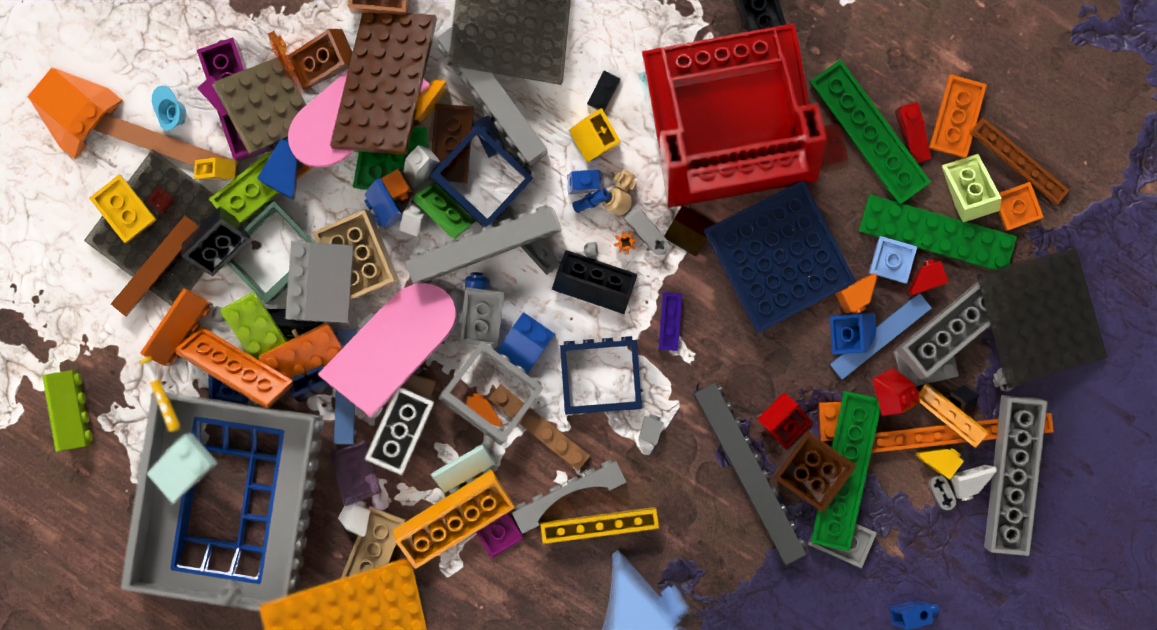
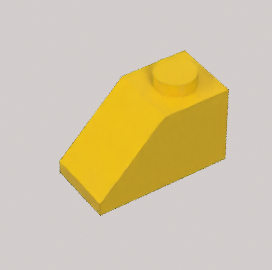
M216 157L195 160L194 179L234 180L236 160Z
M942 448L920 451L915 454V456L946 479H951L964 462L959 458L961 454L952 448L950 450Z

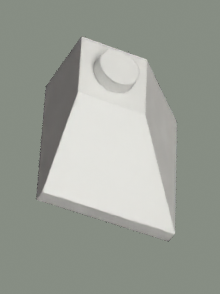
M982 465L955 473L950 479L954 496L962 499V501L972 499L973 495L978 494L996 473V467Z

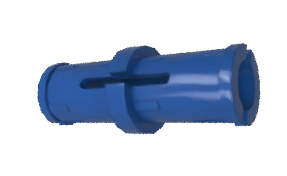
M603 188L593 194H586L584 198L573 202L572 206L576 213H580L588 208H595L597 204L608 200L610 195L608 190Z

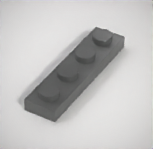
M509 206L496 218L498 222L506 219L516 220L518 215ZM540 239L521 246L546 275L561 263Z

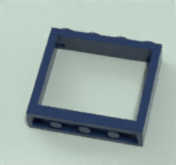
M477 125L429 177L485 228L502 213L531 182L533 177L531 176L532 172L526 166L521 167L517 163L518 158L511 152L508 154L503 149L504 145L498 139L494 141L489 136L490 132L484 126L480 127ZM476 134L524 178L488 218L440 174Z
M632 336L621 337V341H613V338H602V342L594 343V339L583 340V344H575V340L563 341L564 345H560L565 415L642 409L637 340H633ZM631 346L635 401L570 406L566 351Z

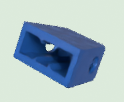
M600 170L571 171L567 174L568 194L595 193L603 189V173Z
M922 601L889 606L892 625L904 630L932 624L933 616L940 614L937 604L930 605Z

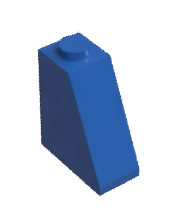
M280 139L257 179L294 201L296 197L299 160L292 153L288 139L287 141Z

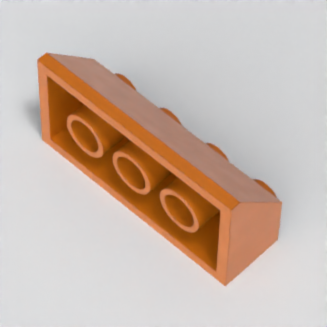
M183 288L140 354L145 357L151 356L153 361L163 366L174 365L179 358L175 349L199 329L201 325L199 322L203 316L206 317L210 313L212 302L194 290Z

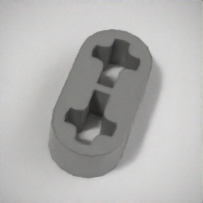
M940 475L932 476L928 484L937 505L944 510L953 509L956 505V498L948 481ZM936 479L943 482L940 484L942 491L938 487H934ZM942 494H944L946 498L951 499V501H949V506L942 504V502L944 501Z

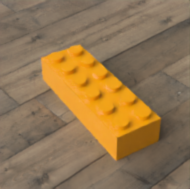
M491 469L393 529L395 542L416 569L515 507L511 497Z

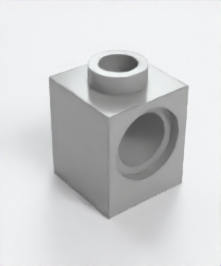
M652 414L649 417L645 416L638 439L657 444L664 422L660 421L661 417Z

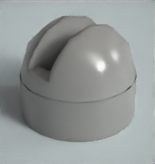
M589 242L584 245V254L586 256H598L597 242Z
M216 306L214 308L212 321H225L220 313L222 307Z

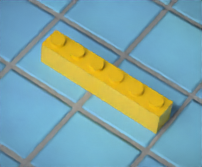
M655 507L545 521L540 524L543 544L659 529Z

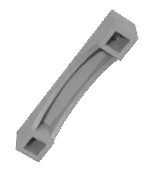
M609 459L601 463V468L597 470L591 468L583 472L585 476L579 479L575 476L567 480V485L560 487V485L554 486L549 489L550 493L544 496L540 493L532 497L533 501L528 504L522 502L514 506L516 510L512 514L522 534L539 526V519L543 513L558 499L573 491L588 487H608L610 491L626 483L616 460L612 462Z

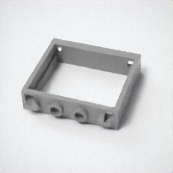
M481 342L442 392L439 400L501 446L544 387L541 386L542 383L538 379L529 377L522 367L513 365L506 355L498 354L491 344ZM481 352L534 390L504 432H501L450 393Z

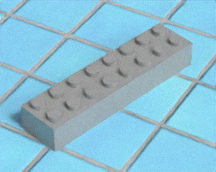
M455 24L437 37L439 51L445 58H450L448 60L450 66L456 74L458 72L461 73L460 78L467 89L472 88L471 92L478 104L483 103L484 112L489 119L494 118L495 127L500 134H506V142L512 150L517 149V157L522 164H528L531 167L548 154L547 147L458 26Z
M543 205L536 208L537 212L532 214L529 212L519 214L516 220L506 219L499 222L500 226H487L481 229V233L474 234L472 232L464 235V239L460 241L453 239L445 242L446 246L444 247L434 246L427 249L428 253L420 254L419 252L410 255V259L406 260L405 263L412 282L422 284L561 232L562 229L555 209L551 206Z
M1001 395L993 464L997 471L992 476L984 543V547L993 553L1030 555L1047 401L1040 398Z

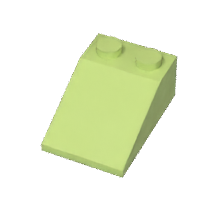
M979 154L942 165L954 205L963 222L1000 211L1002 198Z

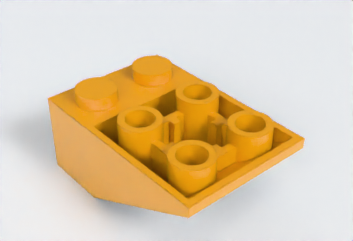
M444 79L432 81L430 87L420 94L413 128L426 121L434 110L435 104H438L449 88Z

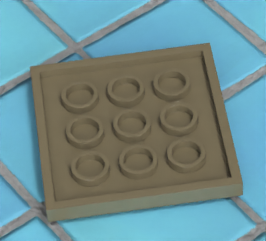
M281 56L215 81L212 84L249 154L279 142L280 139L288 138L289 128L293 119L306 106Z

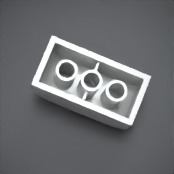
M399 388L390 401L365 459L402 475L434 402Z

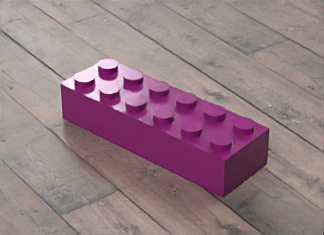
M233 37L197 49L206 79L212 75L218 81L247 69L240 46ZM218 112L233 159L242 161L274 150L272 144L249 154L229 115L224 118Z

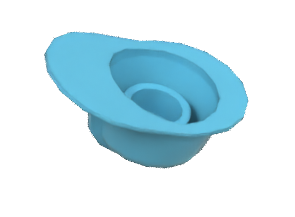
M164 85L156 87L153 91L151 102L160 126L164 130H172L177 125H183L186 116L185 106L176 99L169 87Z

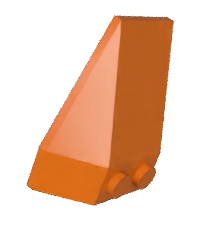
M53 67L50 68L28 95L29 100L59 147L74 159L87 146L84 142L85 138L106 113L112 115L123 101V99L107 87Z

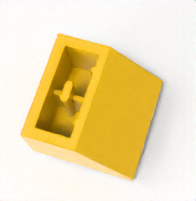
M602 108L585 117L568 130L587 164L621 144L618 135Z

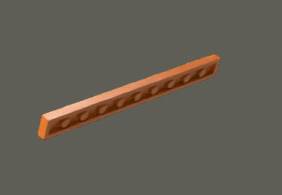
M1046 413L1044 433L1054 432L1052 414ZM999 419L976 421L989 432L983 440L996 439ZM948 425L876 432L871 453L967 441Z

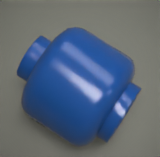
M472 272L465 279V289L468 287L490 290V279L486 277L485 273Z

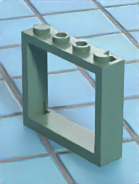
M275 201L265 205L262 208L263 212L258 216H253L248 221L249 225L245 228L251 237L269 218L278 212L306 242L316 243ZM233 258L227 263L256 292L265 304L270 305L288 288L289 271L271 289L265 292Z

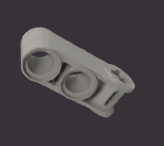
M637 204L622 216L641 241L655 255H663L667 251L668 241ZM656 242H658L659 244L661 242L664 243L663 250H661L660 248L657 250L655 249Z

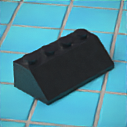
M565 250L552 290L625 314L638 274Z

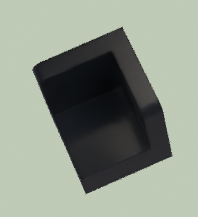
M963 385L951 391L948 400L968 414L975 409L980 394Z

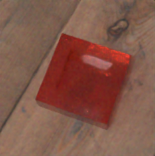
M157 186L146 202L161 213H164L174 200V197Z

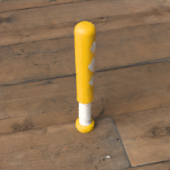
M151 356L140 360V363L145 366L146 372L149 375L150 385L167 428L170 432H175L180 429V424L160 379L157 378L151 363L153 359Z

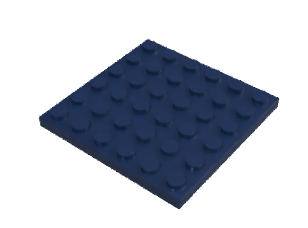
M804 180L703 230L756 334L856 282Z

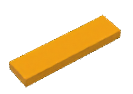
M926 383L919 391L920 403L975 448L989 433L930 384Z

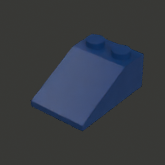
M380 178L376 179L366 191L365 196L367 199L364 201L369 210H374L376 214L374 219L378 226H383L387 229L401 221L403 212L397 202L391 197L383 181Z
M523 312L496 352L500 355H506L513 365L522 367L526 374H528L555 336V333Z

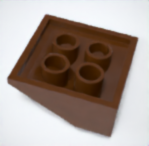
M808 431L778 470L775 479L823 512L857 465Z

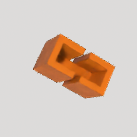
M399 169L381 178L391 197L397 203H405L411 199L413 191Z

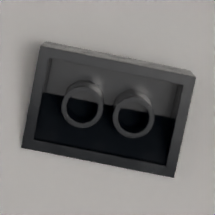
M219 207L182 243V257L213 277L251 241V237L235 216Z

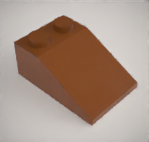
M328 29L290 53L288 57L302 89L305 90L348 70L353 52L343 29Z

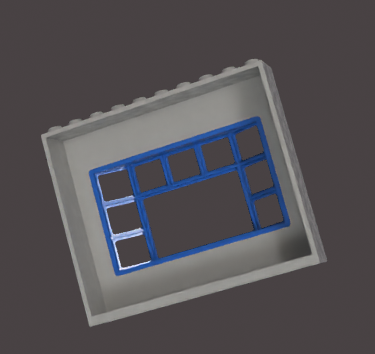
M152 392L121 589L260 611L258 606L260 604L296 593V587H299L301 576L298 575L299 568H302L304 556H301L302 548H305L307 537H304L305 529H308L310 518L307 517L308 509L311 510L313 498H310L311 490H314L316 479L313 478L314 471H317L319 460L316 459L317 451H320L322 440H319L320 432H323L325 421L322 420L323 416L274 408L266 409L261 406L166 392L180 424L179 430L170 432L155 394ZM201 423L221 425L223 427V447L202 444ZM229 427L251 431V451L231 449L229 447ZM258 431L279 435L277 455L258 452ZM186 434H193L207 451L250 458L236 543L188 535L195 485L175 503H172L147 475L161 457ZM257 459L276 461L272 486L253 483ZM252 489L271 492L268 516L248 513ZM247 520L266 522L263 547L244 544ZM186 542L207 545L201 568L179 565ZM214 546L235 549L228 573L207 570ZM243 550L262 553L257 577L236 574ZM232 579L242 587L240 593L243 596L237 603L233 604L231 602L227 605L217 597L220 593L217 588L222 581L226 580L228 582Z

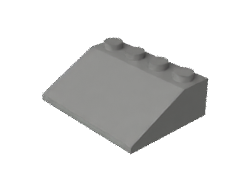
M291 241L285 319L349 323L354 246Z

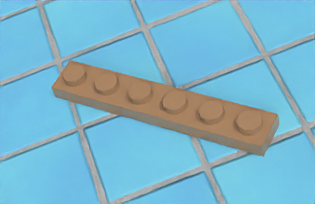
M502 384L489 397L490 401L513 419L525 404ZM529 407L518 423L576 470L579 471L590 457L588 453Z

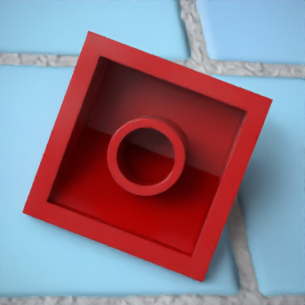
M890 368L872 378L882 416L904 413L920 403V394L915 383L896 369Z
M785 393L778 397L757 419L786 450L813 424L801 407Z

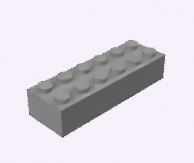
M986 276L977 281L895 350L919 380L927 378L1013 305L989 276Z

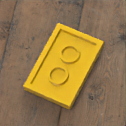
M120 174L89 198L126 244L157 220Z

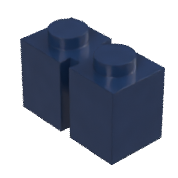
M323 365L306 372L311 378L309 381L303 373L291 378L293 386L289 389L296 401L300 402L314 396V391L320 393L332 388L329 383L318 375L324 368Z

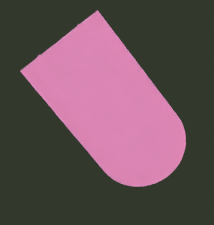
M348 70L307 104L295 116L288 132L290 149L296 159L308 166H332L343 161L354 152L353 150L332 149L330 146ZM424 78L420 94L430 87V84Z
M415 284L400 290L318 375L355 404L357 408H360L372 418L451 333L456 321V308L452 298L445 289L432 284Z

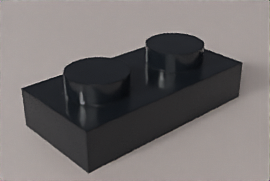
M604 70L587 102V106L597 111L602 108L605 112L621 78Z

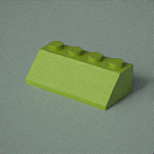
M78 370L43 374L42 379L56 452L91 446L93 436L87 423L89 422V415L85 411L84 406L86 398L81 390V374L78 373Z

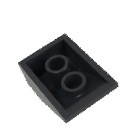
M735 0L747 32L786 25L779 0Z

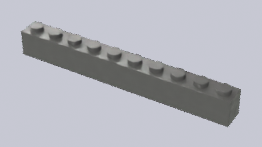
M712 383L693 393L783 563L788 565L806 555L804 549L807 547L804 541L796 536L795 532L798 530L793 521H788L786 517L788 511L784 504H779L777 500L779 494L775 487H770L768 483L770 477L765 469L761 470L759 463H761L760 458L756 452L752 453L750 449L752 444L747 435L743 436L741 432L743 427L739 419H734L732 415L734 410L730 402H725L722 397L725 393L720 384Z

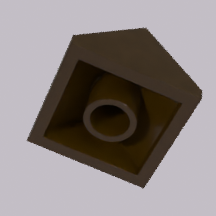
M682 205L664 237L667 241L696 257L707 240L703 230L715 223Z

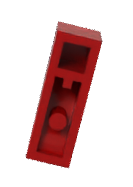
M918 101L899 107L895 110V114L907 150L917 163L930 160L931 155L924 119Z

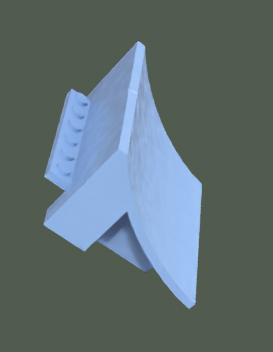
M617 549L612 554L611 590L602 630H677L675 626L680 622L679 617L687 610L680 591L675 585L672 587L668 586L661 592L662 596L660 597Z

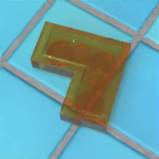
M275 31L268 33L270 45L275 55L281 61L287 75L295 76L294 69L297 67L293 59H288L285 54L287 49L282 36H277Z

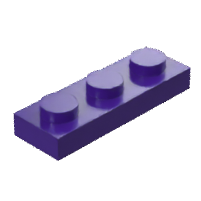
M663 292L658 350L678 351L682 294Z

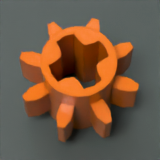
M622 231L621 237L615 236L619 241L614 244V247L619 246V254L623 250L629 255V249L636 250L633 243H636L637 239L632 240V232L629 235H625V232ZM627 238L629 239L630 246L626 245L624 248L622 247L621 240H626Z

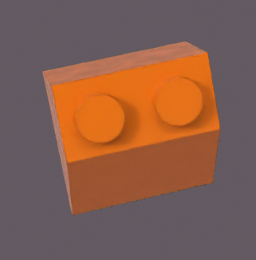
M876 273L868 275L835 293L845 314H858L866 309L865 305L870 303L877 279Z

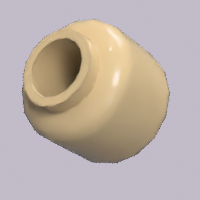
M618 188L610 189L608 191L610 198L603 201L605 209L618 216L624 215L631 207V196L629 193Z

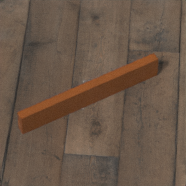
M984 117L971 130L970 133L1027 182H1031V185L1053 204L1059 205L1070 191Z
M184 216L112 301L111 305L127 317L182 252V243L199 226L190 218Z

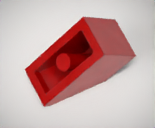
M932 259L924 262L923 267L918 268L908 289V296L948 283L941 261L935 262Z

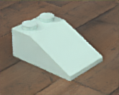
M186 434L161 457L147 475L172 503H175L218 463L193 434Z

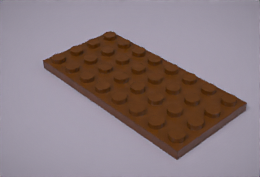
M362 13L330 142L332 149L407 155L421 86L437 23L436 15Z

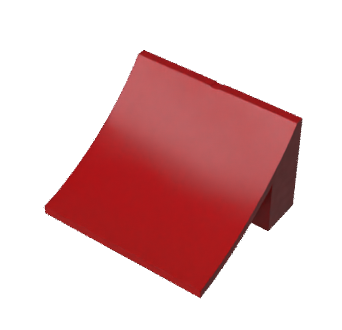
M795 24L642 51L668 208L788 187L802 180L805 183L818 181L826 135L818 105H809Z

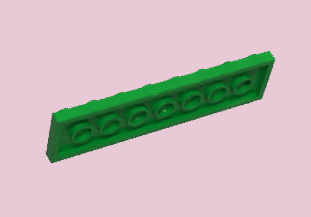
M841 59L809 82L899 205L931 183Z
M871 194L868 195L858 230L861 233L875 237L882 236L917 246V249L1004 274L1007 273L1017 236L909 205H899L898 202Z
M843 391L831 447L857 466L823 512L817 509L811 543L850 551L880 414L877 398Z

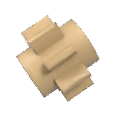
M623 169L622 173L617 171L613 178V181L616 182L614 186L625 192L628 189L633 191L637 184L634 180L636 176Z

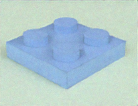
M880 236L869 274L876 273L877 276L907 284L917 246Z

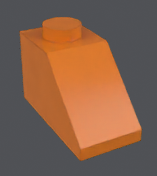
M473 393L472 396L467 397L466 405L492 425L502 426V420L489 400L484 399V395Z

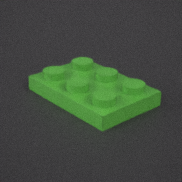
M435 182L417 193L413 198L418 206L453 239L457 238L476 222Z

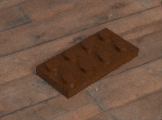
M435 104L431 151L440 160V164L472 131L473 106ZM471 141L440 172L448 182L468 183Z

